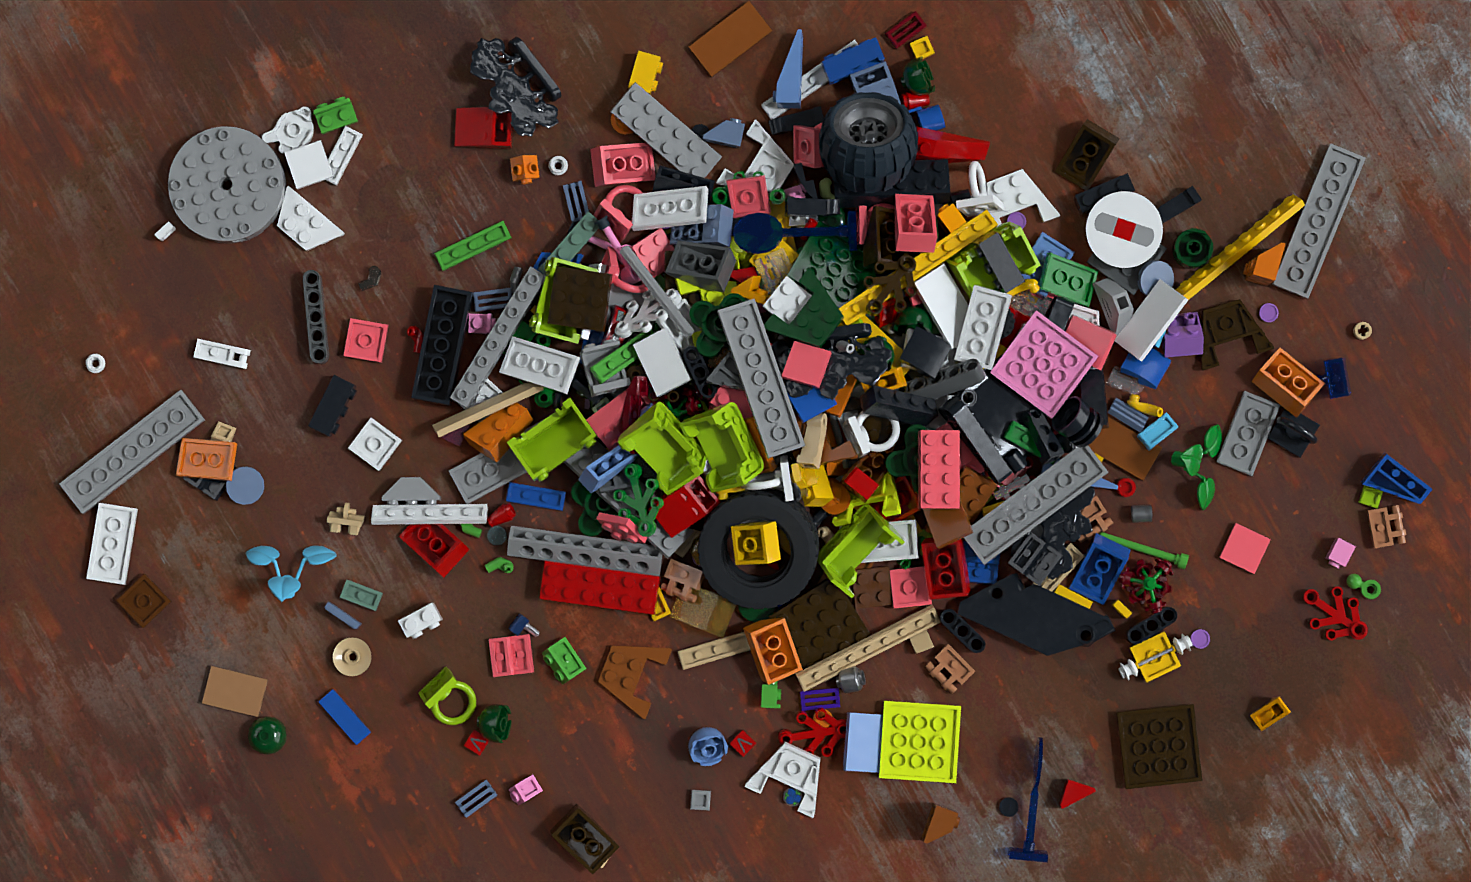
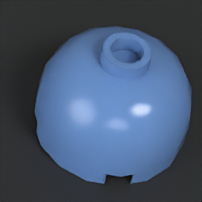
M712 727L698 729L689 740L688 748L691 758L694 762L700 763L701 766H712L719 763L724 753L726 755L728 751V745L723 734Z

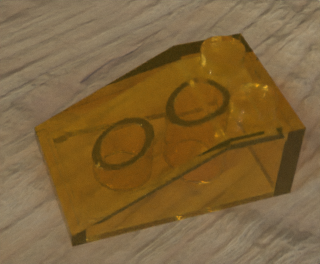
M692 588L691 593L697 596L694 603L682 601L677 596L669 617L721 638L724 637L735 609V604L718 594L702 588L700 590Z

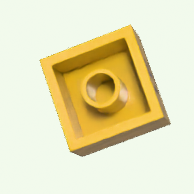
M776 521L751 522L731 526L736 565L768 564L781 560Z

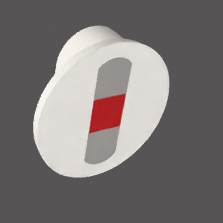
M1121 191L1103 197L1094 205L1086 221V236L1090 248L1099 259L1114 267L1130 268L1146 262L1155 254L1162 240L1163 225L1158 210L1147 198L1137 193Z

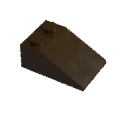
M1087 119L1055 172L1084 190H1089L1120 138Z
M880 206L873 207L863 245V267L871 269L879 261L883 263L897 262L901 256L907 255V251H896L894 209ZM877 266L878 270H883L882 266ZM885 270V271H886V272H894L895 270Z
M577 803L550 830L551 836L592 874L620 847Z

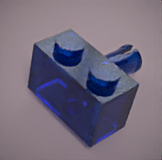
M1345 357L1323 361L1325 374L1317 375V377L1325 383L1324 386L1327 385L1330 399L1350 396L1351 388Z

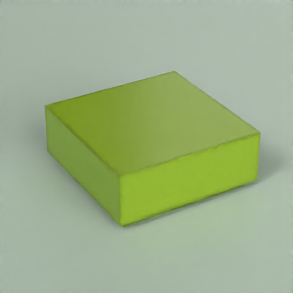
M1364 485L1358 503L1378 509L1383 491Z

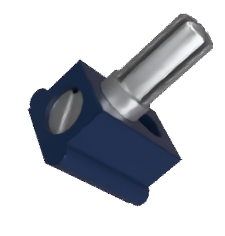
M521 613L517 615L508 627L517 636L523 629L535 637L540 633L528 623L529 620Z

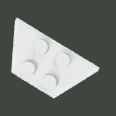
M287 186L277 226L302 248L309 251L316 246L323 245L345 234L291 187Z

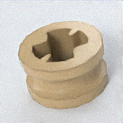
M1366 322L1356 324L1353 329L1354 336L1359 340L1368 338L1372 333L1371 326ZM1361 326L1367 328V332L1364 333V336H1361V333L1358 334V329H1360Z

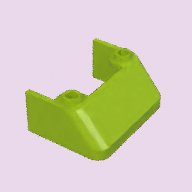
M864 504L852 516L851 524L843 525L819 551L817 561L830 581L853 598L855 595L849 586L856 582L857 572L855 568L880 542L884 545L893 543L895 539L902 545L905 542L896 529L872 506Z

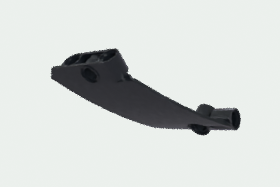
M1018 573L1011 574L961 601L958 615L1009 637L1046 656L1080 646L1089 647L1097 640L1116 631L1107 614L1103 616L1036 584L1025 588ZM1000 590L1003 593L1002 596L998 599L993 598V592ZM1083 633H1090L1091 639L1083 641L1081 635Z

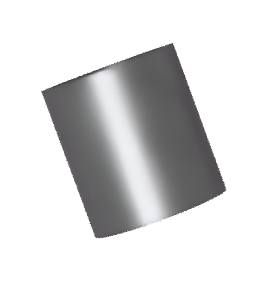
M1132 505V523L1152 522V506Z

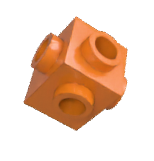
M521 155L510 158L513 181H521V184H531L532 180L540 178L537 155Z

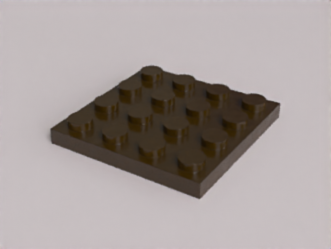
M829 578L768 615L770 619L785 618L803 670L871 636L845 592L833 584Z
M1194 704L1117 712L1125 789L1203 781Z

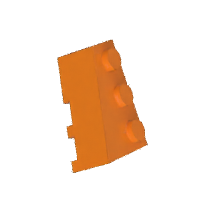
M516 402L494 412L463 433V436L471 447L497 463L510 448L507 442L513 437H520V434L531 424L533 418L527 408Z

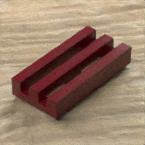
M915 11L886 32L885 35L897 50L925 29L927 25ZM916 17V21H914L912 24H910L896 36L893 37L891 35L899 28H901L903 25H905L907 22H909L911 19ZM917 24H921L920 27H918L916 30H914L900 42H896L897 39H899L901 36H903Z

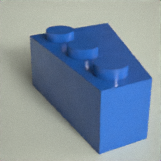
M875 37L871 40L863 41L855 47L845 48L842 50V53L837 55L830 54L824 57L821 65L829 84L832 85L849 78L853 73L884 62L885 58Z
M1385 452L1361 481L1363 485L1421 504L1432 491L1430 486Z

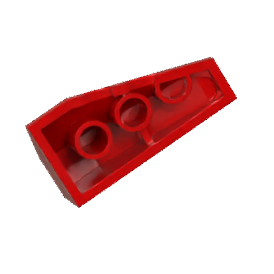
M916 126L918 148L915 160L948 159V163L985 160L990 142Z

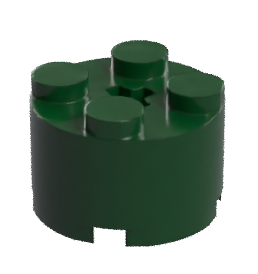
M1191 228L1185 230L1173 243L1172 253L1174 259L1182 267L1188 269L1198 268L1211 258L1213 242L1208 234L1201 229ZM1192 244L1194 245V248L1197 249L1193 253L1191 252V249H1189V247Z

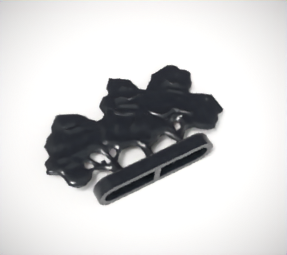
M519 37L511 39L508 42V48L513 56H509L504 52L505 45L501 39L494 38L488 41L480 38V41L477 42L478 48L472 51L470 72L480 79H490L495 82V86L490 90L492 100L489 102L488 109L500 114L507 111L511 112V124L520 136H533L536 123L546 128H551L559 123L557 119L558 109L554 105L546 104L543 101V94L549 101L555 102L561 98V91ZM499 58H506V60H510V62L500 63ZM519 62L527 72V75L519 77L514 72V63ZM530 78L534 81V83L537 85L540 91L531 90L530 84L528 82ZM538 97L539 102L536 103L534 100Z
M859 323L838 326L824 344L829 343V348L826 350L831 351L832 354L819 388L822 396L834 400L838 390L847 384L846 377L850 374L855 376L859 382L873 386L879 380L880 375L888 368L887 360L891 359L892 350L885 348L884 341L880 337H873L865 345L856 340L871 335L870 324ZM849 340L854 345L852 354L837 352L834 349V342ZM855 346H857V349L861 347L865 354L859 355L856 352ZM865 346H869L870 350H866ZM786 348L782 355L776 358L778 368L782 372L784 371L791 348ZM786 380L785 384L786 391L793 398L807 395L813 388L790 380Z
M1091 486L1040 523L1043 531L1039 538L1043 539L1045 543L1064 556L1048 579L1053 580L1059 577L1061 573H1066L1073 569L1072 557L1069 551L1066 550L1064 543L1067 540L1075 542L1082 534L1086 535L1093 531L1089 518L1080 513L1082 509L1091 504L1095 495V490ZM1028 533L1013 543L1011 549L1012 557L1028 537Z

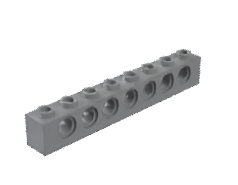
M530 266L450 397L452 400L467 409L470 408L511 341L512 336H514L541 292L545 278L544 274Z
M511 526L507 550L508 556L660 576L663 556L653 545L634 544L626 541Z

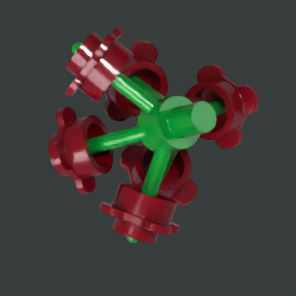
M683 386L680 389L679 398L682 400L681 403L669 401L666 394L660 396L655 401L662 402L668 407L680 422L705 412L701 402L698 400V395L690 387ZM670 394V399L674 400L675 395Z
M1156 558L1155 562L1157 564L1155 566L1152 563H1146L1143 559L1137 560V565L1131 569V572L1129 567H1126L1125 572H1121L1119 583H1122V590L1127 586L1129 603H1140L1143 605L1146 602L1147 607H1144V611H1151V613L1162 611V607L1167 604L1162 602L1161 599L1165 594L1171 593L1173 590L1172 586L1168 584L1166 576L1168 574L1172 576L1174 572L1171 570V563L1166 559ZM1154 568L1157 573L1153 577H1149L1151 570ZM1133 582L1142 584L1143 587H1132ZM1145 590H1148L1149 593H1150V596H1151V598L1148 599L1147 601H1146V599H1145V597H1146V591H1145Z

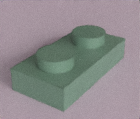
M346 580L340 598L377 611L383 593Z

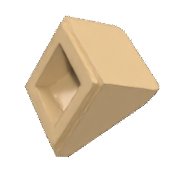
M218 421L211 435V440L232 442L236 428Z
M927 630L909 638L915 654L934 647Z

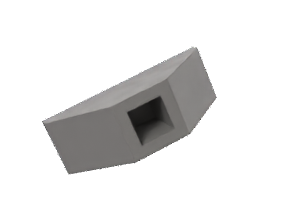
M1106 278L1093 283L1109 328L1118 336L1132 318L1133 306L1127 291L1113 280Z
M401 477L382 496V501H387V505H398V501H406V505H417V501H425V505L437 504V501H441V496L421 477Z

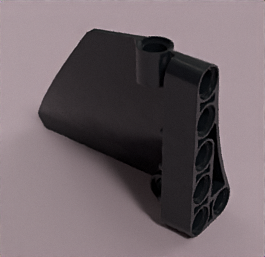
M1003 354L1000 355L997 359H995L993 368L1000 360V358L1003 356ZM984 368L986 378L983 382L955 392L953 397L938 408V411L953 430H960L962 441L973 453L989 477L996 484H1000L1009 475L1022 470L1027 465L1026 458L1030 453L1003 438L1012 420L1025 427L1022 421V414L1037 407L990 373L991 370ZM967 393L968 399L964 402L963 395Z

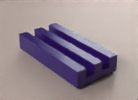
M839 688L800 691L802 711L840 707ZM835 692V696L805 699L804 696ZM836 700V704L805 706V703Z

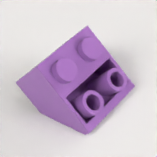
M1198 312L1177 314L1168 326L1162 339L1165 357L1203 354L1204 336Z

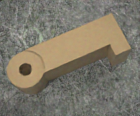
M821 413L807 421L804 436L805 446L802 447L801 454L798 455L796 461L803 468L819 469L827 430V415L825 413Z

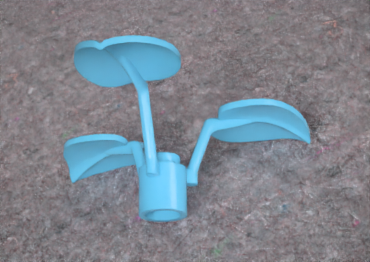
M257 546L245 552L247 559L255 565H267L271 562L274 564L277 576L268 580V587L281 602L286 598L294 597L295 592L300 589L301 584L298 579L306 561L312 565H319L337 556L334 551L326 547L310 546L303 550L304 558L301 561L296 577L293 578L290 575L281 577L277 561L275 560L279 557L280 553L275 548Z

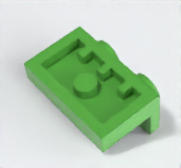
M340 97L334 100L335 103L329 105L323 103L316 106L317 109L313 110L322 135L358 122L349 98Z
M566 637L542 652L545 663L552 668L555 678L562 684H565L587 669Z

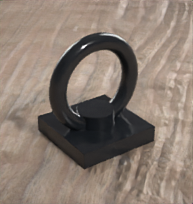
M581 367L576 369L569 389L575 388L578 395L589 399L590 408L583 416L585 419H588L594 414L592 408L607 394L591 397L584 369ZM555 391L553 397L555 412L557 408L560 411L562 410L560 400L563 393Z
M1284 408L1267 439L1301 458L1309 443H1317L1318 439L1314 434L1320 424L1301 413L1296 418Z

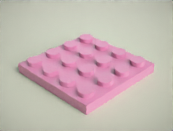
M1036 310L990 373L1046 415L1053 418L1099 356Z

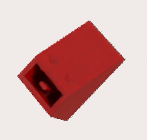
M489 107L456 108L454 146L512 149V113L507 111L500 114L488 109Z
M699 475L671 494L667 495L665 493L660 497L663 499L664 505L659 509L655 519L667 534L673 538L709 514L721 501L714 493H711L708 485Z

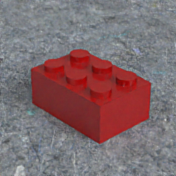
M933 537L924 538L921 547L929 600L968 596L971 589L963 538L940 549L936 547Z

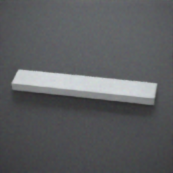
M853 40L848 45L837 51L835 55L842 53V50L845 48L857 46L858 43L855 40ZM822 63L802 76L801 101L828 83L821 65ZM773 97L761 104L771 120L790 109L778 108L776 102H773Z
M487 504L373 505L371 523L372 525L486 524L488 506Z

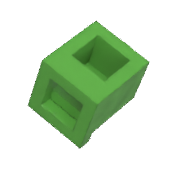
M778 681L769 685L762 684L761 708L781 707V704H777V700H781V689H777Z

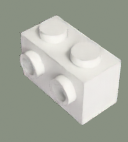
M430 603L398 620L406 637L415 639L423 634L422 631L426 628L432 630L440 625L439 622L443 619L435 604Z

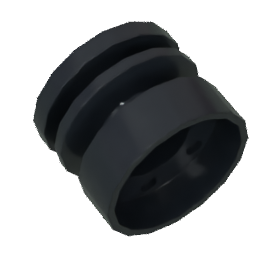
M1077 396L1068 398L1052 418L1053 429L1079 448L1091 444L1098 437L1104 425L1103 416Z

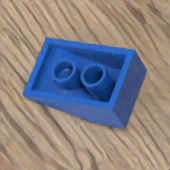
M1096 533L1069 589L1104 605L1128 561L1131 549Z

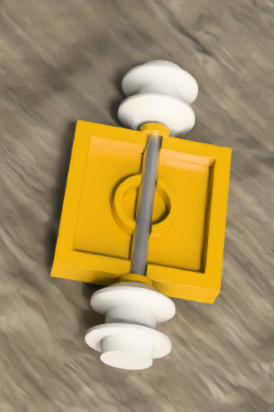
M1165 631L1142 643L1130 647L1129 649L1136 662L1128 659V664L1123 665L1120 663L1121 667L1118 670L1123 679L1127 678L1129 680V676L1132 674L1137 677V669H1139L1147 683L1180 667L1181 664L1175 652L1177 651L1183 655L1184 649L1191 651L1192 642L1188 635L1184 636L1182 633L1181 639L1174 637L1173 644L1171 645Z

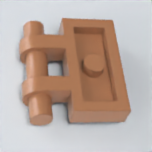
M1098 496L1093 497L1091 504L1080 511L1081 515L1089 518L1090 522L1093 520L1097 522V525L1092 527V532L1080 536L1078 539L1080 543L1093 539L1096 533L1106 531L1107 527L1113 524L1110 517L1104 521L1101 518V515L1107 511Z
M1399 505L1391 506L1393 514L1388 515L1387 507L1367 511L1374 549L1394 545L1393 537H1397L1398 544L1406 543V529H1403L1401 519L1403 514L1402 512L1400 513ZM1389 520H1394L1396 531L1391 532Z
M671 559L664 575L670 581L668 584L662 583L661 590L665 591L667 595L680 597L682 601L694 603L697 596L691 593L692 588L700 590L704 574L701 570ZM678 582L684 584L683 590L677 588Z
M949 644L934 657L939 662L936 667L931 662L925 666L930 672L929 674L935 677L942 684L941 686L951 694L957 690L952 684L955 680L962 685L975 672ZM945 668L952 676L947 679L940 671Z

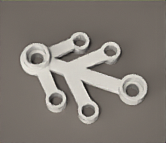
M669 289L665 292L675 306L681 302L682 297L677 290ZM649 290L642 295L644 302L640 310L635 300L627 303L626 308L628 312L624 320L620 321L615 327L617 336L627 338L633 332L647 333L652 328L649 321L664 322L668 318V314L664 309H660L662 307L658 302L650 307L655 298ZM639 310L637 316L633 318L635 312Z

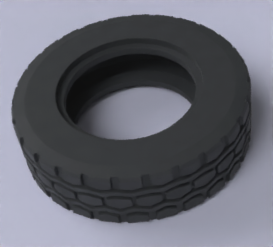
M771 488L744 490L729 494L727 500H722L709 513L699 537L698 558L705 579H708L710 586L721 597L728 599L729 602L735 605H740V607L769 609L794 599L809 583L818 560L819 536L817 535L818 531L815 523H813V518L805 510L806 508L799 501L797 502L794 497V500L786 501L783 491ZM753 519L769 522L776 521V526L784 532L790 544L791 554L789 561L781 570L768 576H754L743 572L734 564L728 552L727 540L731 532V526Z

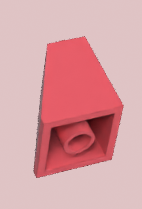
M1072 314L1066 324L1065 332L1099 356L1092 366L1102 370L1117 334Z

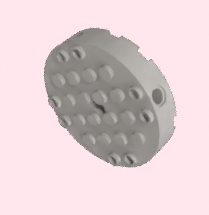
M216 127L198 133L181 147L170 168L168 191L176 214L189 229L205 239L218 243H239L258 236L277 218L281 211L286 191V179L278 156L263 139L241 128ZM226 181H232V187L229 190L223 189Z

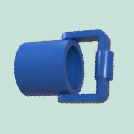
M938 104L924 109L917 107L908 110L909 113L916 112L919 126L922 128L936 131L945 128L944 118Z

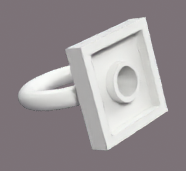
M972 161L969 165V184L972 195L970 199L956 201L957 209L967 217L979 215L985 210H988L989 213L1004 211L1003 203L994 195L987 194L986 179L982 166L979 162ZM976 175H977V178H978L979 190H978V186H977Z
M862 411L857 418L855 416L848 418L842 426L849 441L852 442L858 455L857 460L867 455L870 451L882 452L890 449L897 442L900 435L899 421L890 420L892 434L885 443L873 444L869 442L867 431L862 426L864 420L869 415L863 414Z
M780 456L781 470H777L775 473L759 474L741 487L746 490H760L776 486L777 488L784 487L786 501L794 500L788 456Z

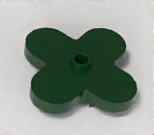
M732 293L725 296L717 306L707 301H698L690 308L689 316L692 323L702 329L697 338L696 347L703 357L714 358L721 353L725 345H728L723 328H719L721 322L717 311L745 302L746 300L743 296Z
M922 425L910 426L905 431L903 437L905 449L890 453L885 460L887 472L894 477L909 476L912 489L917 494L918 431L927 430Z
M580 481L573 485L571 497L576 504L584 508L578 520V528L583 535L595 537L603 530L602 524L596 519L599 512L618 516V512L595 491L590 493ZM601 502L606 503L605 509L600 508L599 504Z

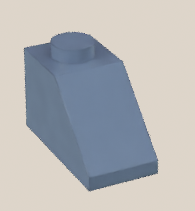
M730 118V121L725 120L705 133L702 140L739 149L745 124L741 123L739 119Z

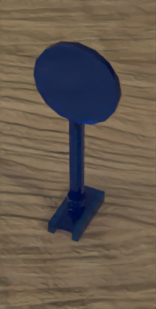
M848 211L847 225L819 228H782L777 218L766 213H753L741 218L733 231L734 240L738 247L754 254L766 253L775 249L782 241V237L839 235V237H847L849 251L857 250L856 211Z
M1042 737L1037 738L1035 748L1033 788L1030 794L1026 840H1024L1023 848L1009 847V859L1048 863V852L1035 850L1034 842L1039 796L1038 786L1043 759Z

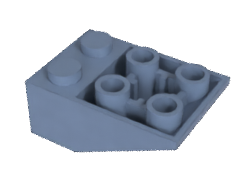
M886 61L849 76L855 93L877 92L891 96L901 104Z
M722 204L707 205L706 223L671 227L670 245H676L679 240L730 247L734 210Z

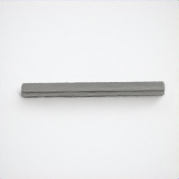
M624 246L620 250V254L666 311L686 338L694 333L692 326L630 246Z

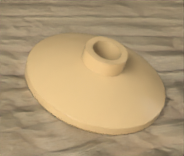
M346 638L335 647L333 662L337 670L342 674L357 676L368 669L371 663V651L369 646L361 639ZM351 653L356 654L354 661L349 658Z

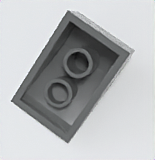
M678 240L665 273L706 290L724 292L737 260L729 247Z

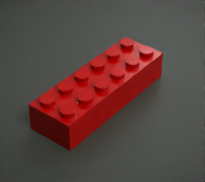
M545 561L540 599L655 615L661 577Z

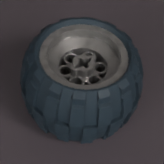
M877 92L854 93L851 96L838 100L836 105L830 107L819 133V153L827 173L830 174L835 183L853 192H864L866 194L892 189L895 184L901 183L906 178L917 154V130L905 105L899 104L897 99Z

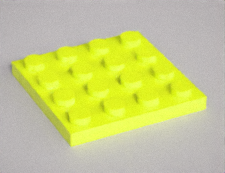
M884 701L879 778L956 783L961 706Z

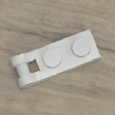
M197 339L194 358L247 369V356H250L251 350ZM235 353L240 354L239 361L233 360Z

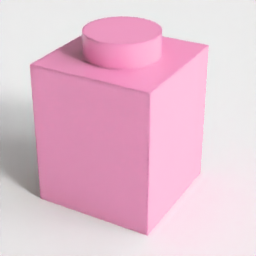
M1335 538L1325 559L1329 560V565L1337 569L1339 567H1346L1356 546L1341 538Z

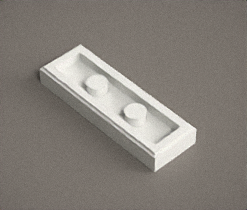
M347 126L344 127L328 158L333 177L326 181L336 186L338 185L363 134Z

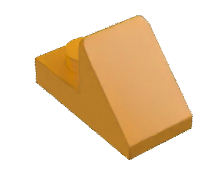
M753 276L731 289V293L739 294L750 300L755 299L756 302L763 305L771 296L767 290L759 288L761 276Z
M1274 697L1266 705L1253 712L1250 717L1259 729L1263 731L1288 715L1291 711L1280 697Z

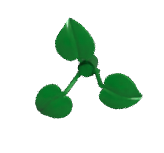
M1218 424L1211 426L1206 432L1204 438L1205 450H1203L1200 444H1195L1184 452L1175 451L1171 459L1173 466L1183 467L1189 476L1195 475L1201 479L1202 482L1198 485L1197 498L1202 511L1208 507L1214 497L1215 483L1212 478L1208 477L1206 479L1197 472L1200 469L1203 454L1208 453L1209 457L1213 458L1220 451L1222 432Z

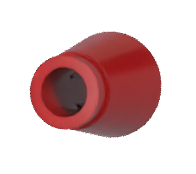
M906 92L901 95L900 99L901 105H905L908 110L929 106L930 104L928 94L918 96Z
M503 503L487 517V521L491 527L513 520L516 512L510 503Z

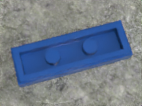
M509 482L506 501L563 511L566 492Z
M334 689L319 701L322 707L356 745L371 733Z

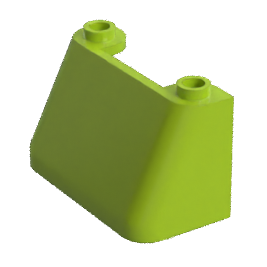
M1006 222L993 229V231L999 233L1021 274H1033L1036 268L1041 266L1021 226L1012 222ZM973 243L946 261L970 299L974 285L992 290L995 288L992 284L994 280L991 274L988 275L984 270L983 265L985 263L982 258H978L974 251L976 247Z
M552 257L546 261L544 269L546 275L536 312L531 317L529 326L532 327V332L578 344L581 335L577 334L576 328L547 324L556 266L598 272V269Z
M571 398L562 403L561 411L557 408L556 412L526 433L520 434L522 438L513 437L507 442L534 481H543L549 476L548 473L584 447L589 448L596 443L597 435Z
M657 402L619 436L618 443L623 450L631 452L635 449L657 473L658 488L669 495L701 475L704 471L707 457L695 437H686L680 428L679 423L681 422L662 402Z
M730 402L679 423L686 437L692 438L697 436L712 470L706 475V483L711 493L743 486L763 471L764 463L735 403Z

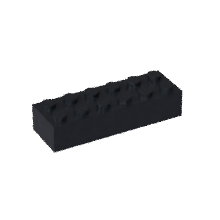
M948 159L915 160L906 178L901 183L895 184L892 189L866 194L864 192H853L833 181L834 199L840 200L841 208L872 207L881 203L895 206V194L933 195L934 204H950Z
M434 285L411 396L412 399L451 406L452 399L450 397L454 392L473 299L472 292Z

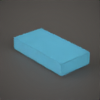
M1166 412L1139 433L1137 437L1150 451L1179 426Z

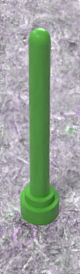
M1104 532L1099 533V535L1129 549L1174 562L1177 568L1183 570L1186 568L1189 558L1187 554L1174 555Z

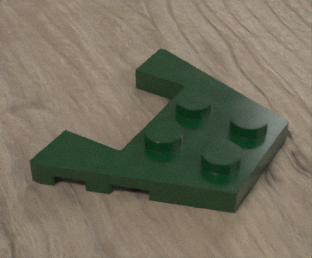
M808 268L798 282L813 293L812 297L790 325L775 314H772L764 324L766 331L821 348L844 319V316L814 272Z

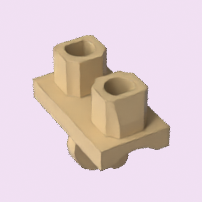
M347 502L344 508L337 507V512L330 511L327 517L330 532L336 533L341 531L342 525H349L348 534L358 535L360 527L364 522V516L356 515V509H350V503Z

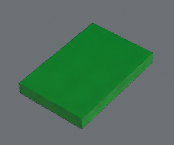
M1047 253L1039 281V290L1054 296L1057 295L1072 303L1089 307L1094 290L1093 283L1096 282L1098 271L1056 254Z

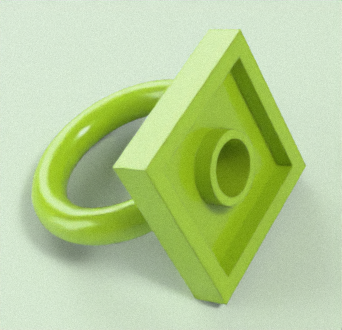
M447 667L441 670L418 692L424 704L429 709L431 708L435 718L447 725H458L467 721L476 708V696L472 688L464 682L457 681ZM452 688H458L463 690L468 696V707L458 717H447L441 713L438 702L444 700L450 694Z

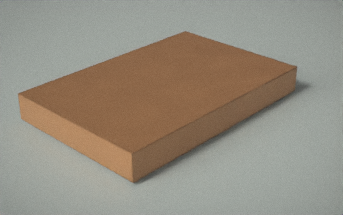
M211 666L202 704L259 717L268 679Z

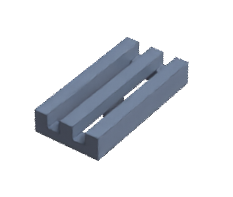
M582 181L563 185L571 220L574 223L579 222L584 217L581 213L575 187L579 186L585 213L589 211ZM570 188L572 189L578 213V218H575L568 192V189Z
M511 288L474 292L475 312L504 309L507 304L479 307V304L510 300L512 297ZM508 293V296L478 300V296Z
M1115 398L1108 411L1110 415L1138 432L1143 430L1149 418L1118 398Z
M328 602L324 607L353 629H359L362 624L331 602Z
M486 779L455 803L467 818L498 794ZM483 786H487L486 790L477 795L464 806L461 804V802L470 797ZM489 791L492 793L491 796L486 798L484 801L475 806L469 812L466 811V808H468L478 799L483 797Z

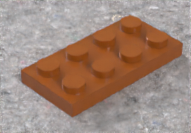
M964 465L960 471V498L972 526L998 484ZM927 522L924 530L932 534Z

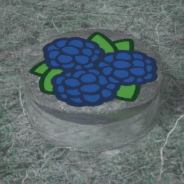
M793 787L787 788L783 794V799L789 806L799 805L803 798L802 792Z

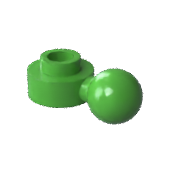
M1351 574L1347 578V585L1352 589L1360 588L1361 594L1366 599H1375L1381 592V587L1375 580L1363 582L1358 574ZM1369 586L1373 587V593L1367 592Z

